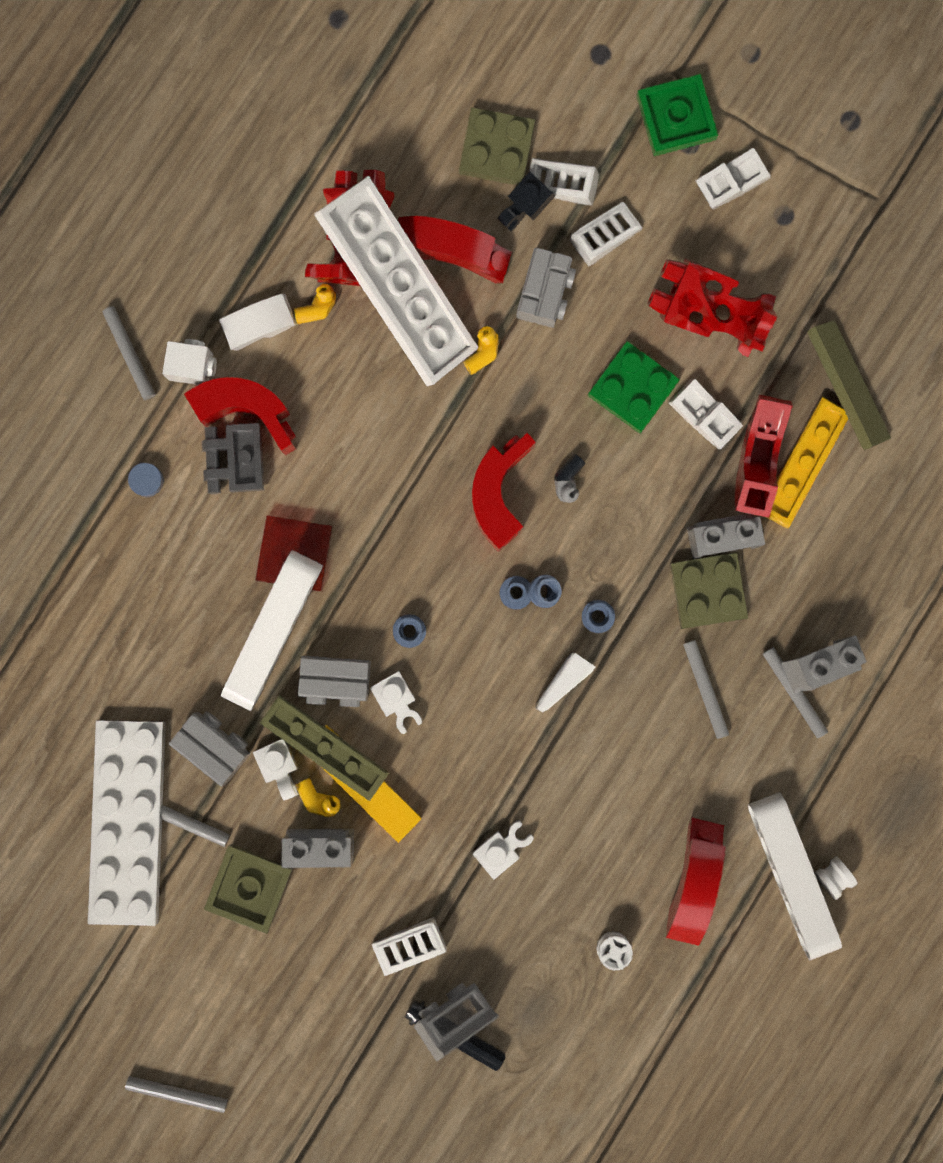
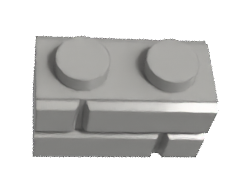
M534 248L516 318L551 328L555 326L556 319L563 320L568 302L562 299L564 288H572L576 269L570 268L572 262L570 256Z
M302 656L298 696L306 697L307 704L326 705L327 698L340 699L339 706L360 707V701H368L371 661Z
M206 711L202 715L200 712H194L170 741L169 745L222 787L230 781L251 753L245 749L248 743L234 732L227 735L219 728L222 724L221 721L211 713Z

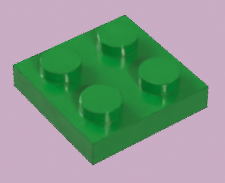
M701 74L637 91L636 96L653 156L717 140L718 132Z
M627 341L587 396L641 434L680 379Z

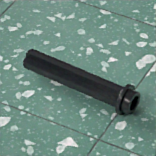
M415 999L413 1000L404 1017L409 1020V1025L412 1026L422 1020L419 1013L427 1008L424 1005L425 1001L421 1000L418 1002ZM443 1016L433 1022L442 1038L459 1026ZM475 1035L457 1047L460 1051L494 1071L500 1069L506 1057L503 1051Z

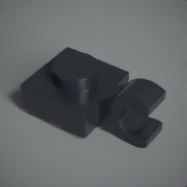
M529 172L508 195L514 204L504 209L497 219L512 232L526 215L534 221L554 199L555 194L535 175Z

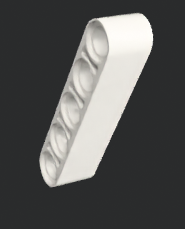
M293 550L290 552L222 690L221 697L252 711L323 565Z
M778 792L748 804L750 816L807 958L813 960L841 949L840 937L784 797Z

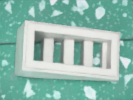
M532 158L529 172L540 180L542 169L547 170L544 185L555 194L554 198L578 204L593 205L599 180V173L596 167ZM555 172L560 173L557 187H552ZM568 176H573L571 188L566 189ZM583 178L585 179L583 191H580L581 179Z
M622 202L571 234L570 242L587 265L591 266L642 230V226L625 203ZM621 214L630 228L625 230L616 219L617 215ZM609 221L619 233L616 237L606 225ZM600 228L609 241L604 243L596 230ZM589 235L598 245V248L595 250L586 239Z
M570 653L536 703L535 708L542 713L547 711L591 674L596 667L578 654Z
M434 917L372 943L384 976L447 952V947ZM425 931H427L433 945L428 949L421 935ZM412 936L415 937L421 951L416 954L409 941V938ZM399 941L403 942L409 956L405 959L402 958L396 944ZM389 945L396 959V963L390 964L384 947Z

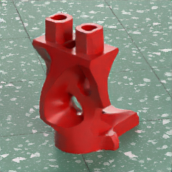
M375 169L363 170V179L368 176L370 177L390 209L394 200V192L385 189V172ZM347 170L336 171L334 188L323 189L327 204L356 185L358 173ZM333 243L335 255L330 263L307 264L305 277L317 279V282L361 286Z
M686 258L683 263L666 259L660 276L674 282L670 294L654 288L647 302L648 306L661 313L660 318L665 323L708 338L713 331L730 334L738 339L736 349L746 357L750 355L753 348L763 352L767 336L777 319L773 309L776 300L775 295L762 293L755 298H743L730 294L733 287L738 286L739 281ZM715 280L721 283L722 289L720 291L707 289L706 283ZM724 304L729 308L730 316L728 319L722 320L717 316L716 309L718 305ZM693 311L700 312L703 315V320L695 323L690 320L689 315Z

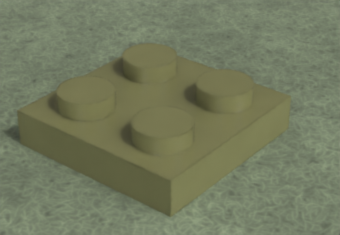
M471 107L459 175L518 185L525 177L535 119Z
M737 553L670 564L681 629L748 619Z
M230 844L224 855L204 910L267 934L293 868H282L281 863Z

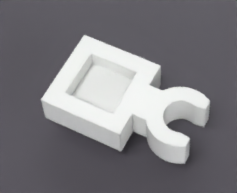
M400 671L370 687L386 717L394 712L396 713V725L402 734L407 732L403 725V720L406 717L411 716L418 725L422 724V718L419 713L410 710L408 704L416 699Z
M520 820L510 826L508 835L505 838L497 831L472 852L493 879H496L520 858L514 851L517 847H526L534 839L532 834H529L525 839H518L515 836L516 830L523 825Z

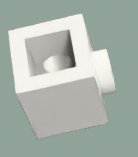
M185 339V343L168 341L162 374L169 381L199 385L209 381L210 377L214 378L217 360L202 341Z

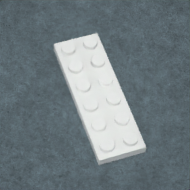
M369 176L314 214L426 386L434 385L478 349L477 344Z
M96 721L88 924L156 926L158 924L162 832L160 810L161 805H163L166 722Z

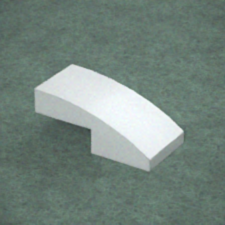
M752 148L730 163L721 164L697 179L696 183L713 210L770 179V174L756 150Z
M279 294L259 301L219 319L230 349L235 351L263 337L272 338L297 325L286 294Z
M691 379L668 402L693 428L718 449H722L743 427L722 402H716L696 379Z

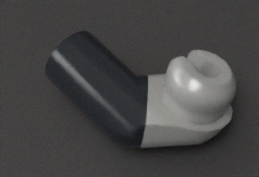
M575 453L554 475L556 495L562 502L572 503L579 496V490L576 489L575 476L586 463Z

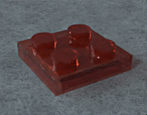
M266 515L255 581L274 584L287 557L293 550L323 565L312 588L313 591L322 592L333 526Z

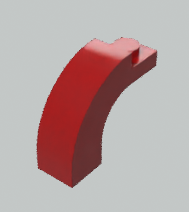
M427 216L398 217V223L422 260L448 262L468 269L493 283L504 282L512 252L496 244L495 237L472 227L440 218Z
M222 377L203 382L184 393L198 419L205 427L233 413H248L264 422L285 456L296 450L292 443V440L297 438L287 421L280 423L281 420L291 414L282 401L263 385L244 378Z
M758 395L752 419L748 422L738 465L735 487L736 511L769 518L778 490L776 478L777 462L793 406L792 401Z
M528 433L522 438L515 435L503 447L505 450L503 455L493 445L482 458L475 473L472 487L474 516L482 534L498 552L524 528L505 506L501 494V485L507 473L535 448L536 441Z
M691 818L688 824L683 871L678 890L669 907L666 938L697 946L700 945L709 926L719 892L726 846H723L724 825Z

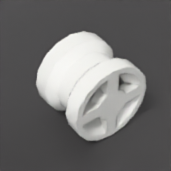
M834 857L827 868H820L814 872L819 882L835 900L841 897L842 891L847 887L853 888L858 884L853 874L838 857Z
M612 931L605 933L598 940L597 954L605 967L616 971L629 965L633 952L631 945L624 935Z

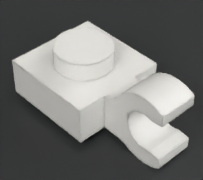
M281 739L253 752L265 782L269 783L276 780L283 801L299 795L290 776V773L297 770L298 767L287 742Z

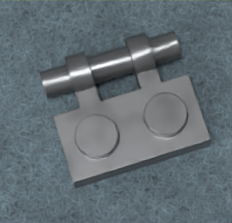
M259 423L226 425V438L218 439V427H205V440L202 441V451L206 452L207 470H203L204 481H207L208 494H220V481L229 480V491L231 493L264 491L261 425ZM227 450L228 468H220V451Z

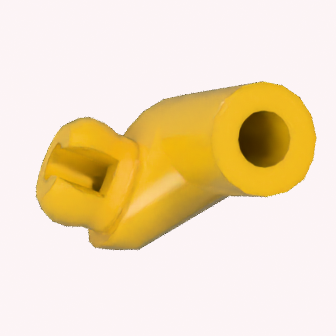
M328 284L318 286L316 289L317 294L311 305L294 308L297 324L323 320L328 317L336 303V294L332 286Z
M485 326L478 331L477 353L463 361L464 366L471 375L497 358L499 337L492 327Z
M310 777L295 784L308 812L331 817L340 810V800L336 796L317 793Z

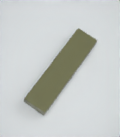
M835 320L808 330L807 334L863 450L891 439Z
M281 695L277 697L260 721L261 725L369 801L390 773Z

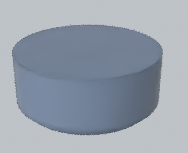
M140 463L134 466L128 476L130 488L142 497L156 495L162 489L164 482L161 471L150 463Z

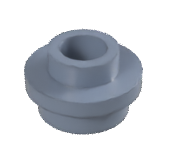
M550 575L537 576L529 586L530 599L540 608L554 606L562 594L559 582ZM543 585L547 588V595L545 597H542L540 593Z
M520 576L506 579L500 587L502 603L514 610L526 607L531 601L529 596L530 583ZM517 586L522 589L523 595L521 598L514 599L511 597L510 590L512 587Z
M603 600L589 602L582 611L583 625L593 633L606 632L615 621V612L612 606ZM596 610L604 614V620L601 623H596L592 619V614Z
M411 614L403 615L396 620L393 626V636L401 646L413 648L423 642L426 636V627L419 617ZM407 625H413L416 628V634L411 638L406 637L403 633V629Z

